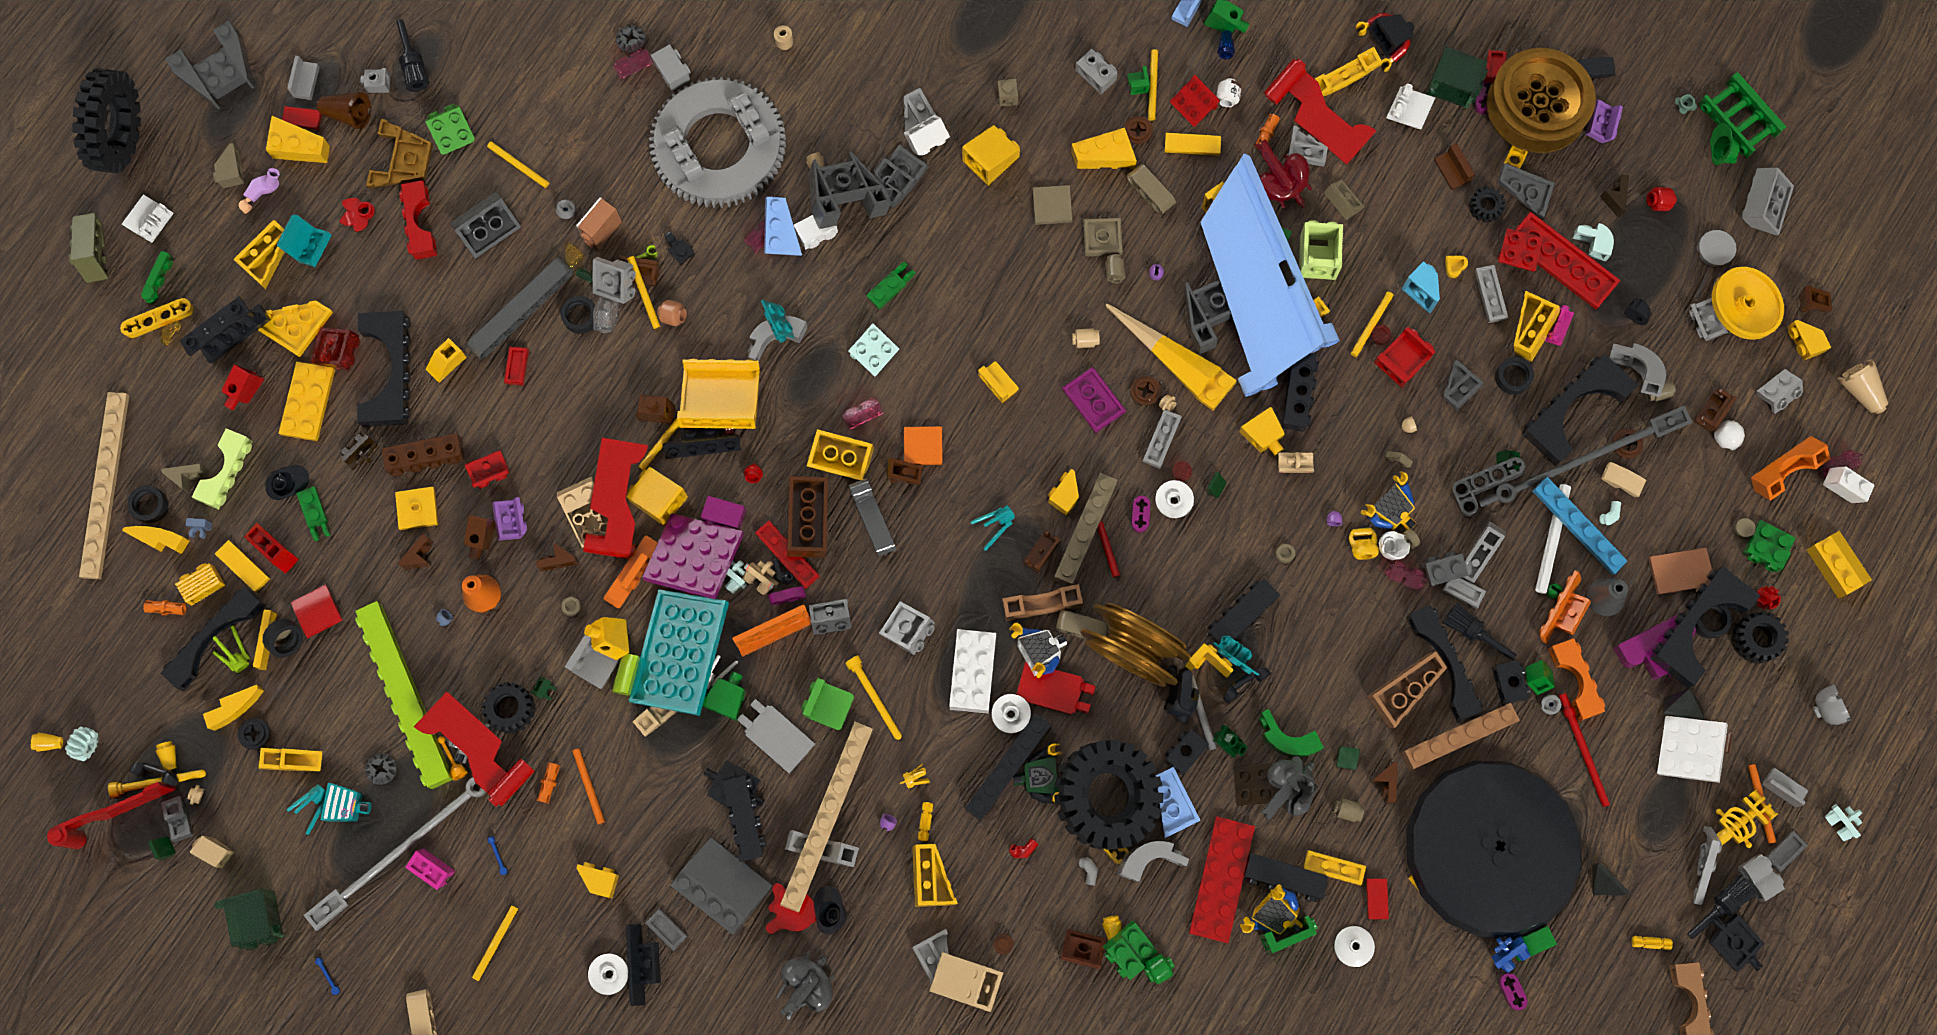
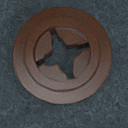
M1142 116L1129 118L1123 127L1126 130L1130 143L1137 145L1146 143L1153 133L1152 124ZM1137 125H1139V129L1143 131L1140 132L1139 136H1137L1136 132L1134 131L1136 130Z
M1141 376L1132 383L1131 395L1134 401L1140 405L1149 406L1156 403L1159 399L1161 387L1153 377ZM1148 384V391L1151 393H1147L1146 396L1143 397V391H1141V389H1144Z
M1622 429L1614 435L1613 442L1634 434L1636 431ZM1643 439L1632 442L1631 444L1634 445H1631L1628 450L1626 446L1614 450V452L1619 454L1620 457L1634 458L1643 449Z

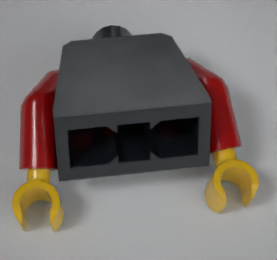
M1382 12L1368 19L1366 23H1357L1356 30L1364 28L1359 31V36H1364L1368 28L1385 55H1390L1389 59L1385 58L1382 60V64H1388V67L1384 70V72H1387L1391 67V63L1399 60L1407 52L1415 27L1411 21L1405 22L1399 14L1391 15Z

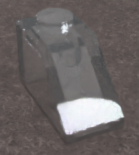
M600 297L593 310V330L602 333H612L617 323L620 302Z

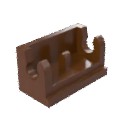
M620 256V261L628 263L627 258L629 257ZM635 258L644 284L656 286L660 270L658 261Z
M1722 389L1714 390L1693 422L1712 433L1718 428L1737 397L1730 395Z
M1046 530L1022 563L1038 574L1060 544V538L1052 536Z

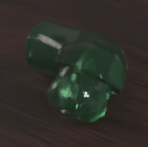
M582 268L577 269V277L593 282V270L588 272Z

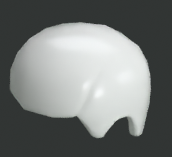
M1731 420L1723 421L1714 431L1715 441L1721 448L1735 450L1743 443L1745 438L1744 429L1738 422Z
M1390 531L1384 533L1380 538L1379 550L1385 558L1398 560L1404 558L1409 553L1410 543L1405 541L1403 534Z

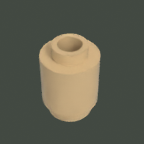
M787 26L777 27L774 31L776 46L781 50H788L793 45L792 31Z
M1094 328L1076 329L1075 333H1072V344L1076 345V348L1095 347V345L1100 343L1099 330H1094Z

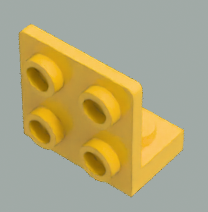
M1205 643L1185 665L1191 671L1194 667L1198 669L1207 660L1226 678L1233 671V668H1231L1232 664L1226 658L1221 659L1217 655V650L1210 644L1207 646Z

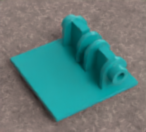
M761 300L765 310L764 315L769 325L772 326L771 330L776 340L782 343L786 341V337L794 338L793 327L785 318L784 308L779 304Z
M1223 636L1219 645L1215 642L1213 643L1219 647L1218 652L1236 666L1238 665L1248 674L1253 672L1259 676L1256 671L1245 664L1252 657L1251 651L1238 641H1235L1230 636Z

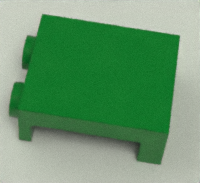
M1308 915L1299 918L1303 924V930L1277 942L1272 931L1260 935L1259 937L1267 954H1273L1316 935L1315 930L1318 928L1314 919H1310Z

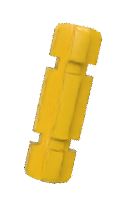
M924 802L919 826L920 832H918V840L928 841L929 839L928 831H930L931 812L933 811V803Z
M1632 937L1633 947L1643 946V948H1662L1664 950H1671L1673 947L1672 939Z

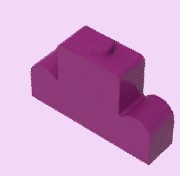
M1677 615L1615 646L1613 649L1623 666L1632 668L1643 662L1653 680L1666 674L1670 677L1671 675L1652 661L1650 657L1653 654L1652 649L1654 646L1663 641L1665 631L1674 626V619ZM1694 627V630H1693V635H1692V637L1694 636L1695 631H1696V628H1695V627Z

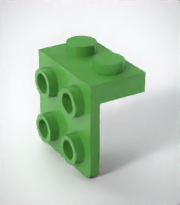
M454 103L444 108L445 111L441 113L435 111L428 114V118L425 119L441 154H447L475 140L460 105L455 106Z
M817 678L816 682L813 681L809 688L811 693L809 699H805L802 705L803 716L835 730H841L854 700V695L827 684L825 680Z

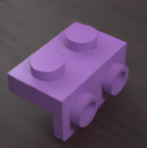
M1596 100L1594 112L1588 122L1585 135L1600 143L1614 140L1617 135L1623 107L1621 105L1611 107L1601 100Z
M515 497L511 501L493 502L492 506L498 541L521 539L527 531V525L523 521L524 506L523 503H520V498Z

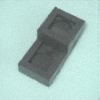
M178 796L161 802L164 820L169 825L171 840L178 842L194 836L182 797Z

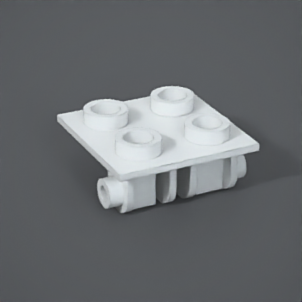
M1406 84L1400 87L1386 118L1421 130L1435 97L1413 91V86Z
M143 195L122 225L153 243L174 213L161 203L158 204Z

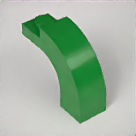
M1269 709L1260 714L1259 722L1263 729L1268 730L1262 737L1276 752L1288 757L1298 756L1301 758L1313 755L1324 749L1316 731L1302 737H1290L1279 729Z

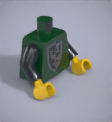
M1059 743L1051 744L1049 747L1037 751L1024 764V773L1015 774L1013 777L1014 786L1026 785V793L1030 794L1032 799L1042 804H1055L1054 795L1059 794L1058 789L1055 788L1057 778L1055 755L1062 754V751L1055 752V747L1059 746Z

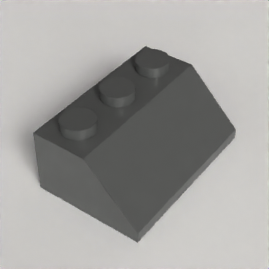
M496 192L450 222V225L475 259L521 228L502 198Z

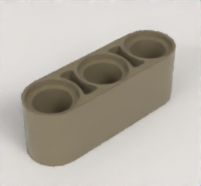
M1140 164L1127 175L1129 183L1158 214L1162 215L1176 203L1172 194L1145 165Z
M1061 610L1055 627V630L1086 639L1080 631L1081 629H1087L1103 636H1109V627L1104 621Z

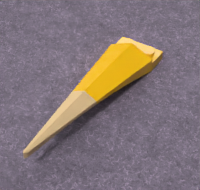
M1106 304V308L1181 381L1195 398L1212 411L1236 384V380L1221 370L1219 366L1115 307Z

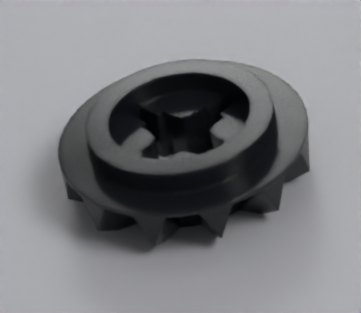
M250 718L244 721L238 730V740L241 745L255 750L263 747L266 741L269 740L270 730L267 726L268 724L258 718ZM254 728L255 731L261 732L259 735H256L255 740L252 736H248V734L253 733Z

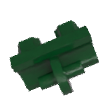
M1222 724L1221 730L1215 733L1213 742L1230 757L1235 758L1236 754L1239 756L1244 755L1248 746L1226 725Z

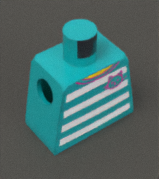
M328 783L320 820L326 822L358 821L359 813H370L371 803L362 801V793Z

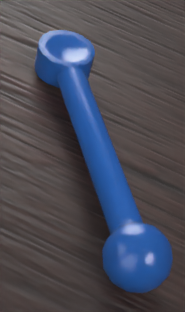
M489 836L487 841L491 844L500 866L499 872L501 875H506L508 869L502 863L494 843L495 838Z
M320 957L316 958L315 964L320 966L332 987V994H339L340 988L336 987L323 965V959Z

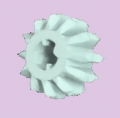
M82 726L75 729L67 741L68 744L65 747V750H67L66 754L73 759L81 761L89 759L91 754L95 752V748L98 747V733Z

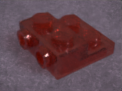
M320 327L310 363L330 366L334 369L349 370L350 366L355 362V348L360 345L359 335L347 329Z

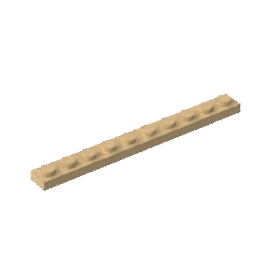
M108 392L79 574L80 578L101 579L129 401L127 393Z
M854 722L781 901V906L799 913L872 733V728Z

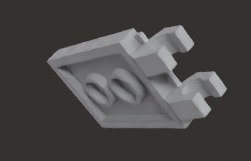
M755 699L751 703V707L759 713L758 717L751 722L742 714L737 720L747 728L744 731L745 735L790 774L816 744L772 705H767L765 708Z

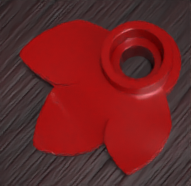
M357 198L345 199L342 201V205L347 211L339 222L345 226H353L355 232L362 231L367 227L369 219L374 216L375 208L371 203L361 202ZM369 209L366 214H363L364 210Z

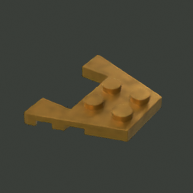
M381 119L378 130L379 137L396 139L389 172L369 170L366 183L367 188L371 189L426 180L433 144L413 133L403 130L397 125Z

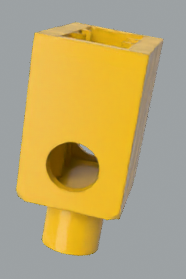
M1271 407L1241 426L1239 432L1259 452L1269 448L1274 456L1284 450L1278 442L1283 438L1284 431Z
M601 617L585 627L584 634L591 637L593 650L614 660H618L629 653L625 619Z

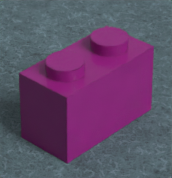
M707 496L701 519L705 521V524H717L740 530L746 508L739 504Z

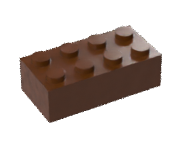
M789 476L787 557H826L828 478Z

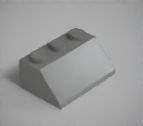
M1757 168L1752 180L1751 190L1747 196L1745 209L1742 212L1743 220L1750 227L1773 235L1780 234L1794 185L1779 168Z

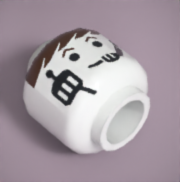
M1232 78L1221 81L1216 96L1220 99V105L1224 107L1236 105L1240 100L1241 85Z

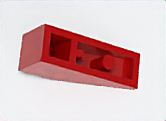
M258 523L244 536L264 557L285 574L299 560Z

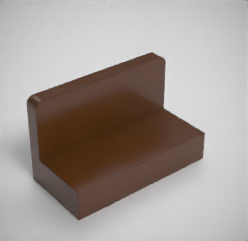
M1457 143L1450 146L1446 153L1434 159L1451 190L1470 182L1475 175Z

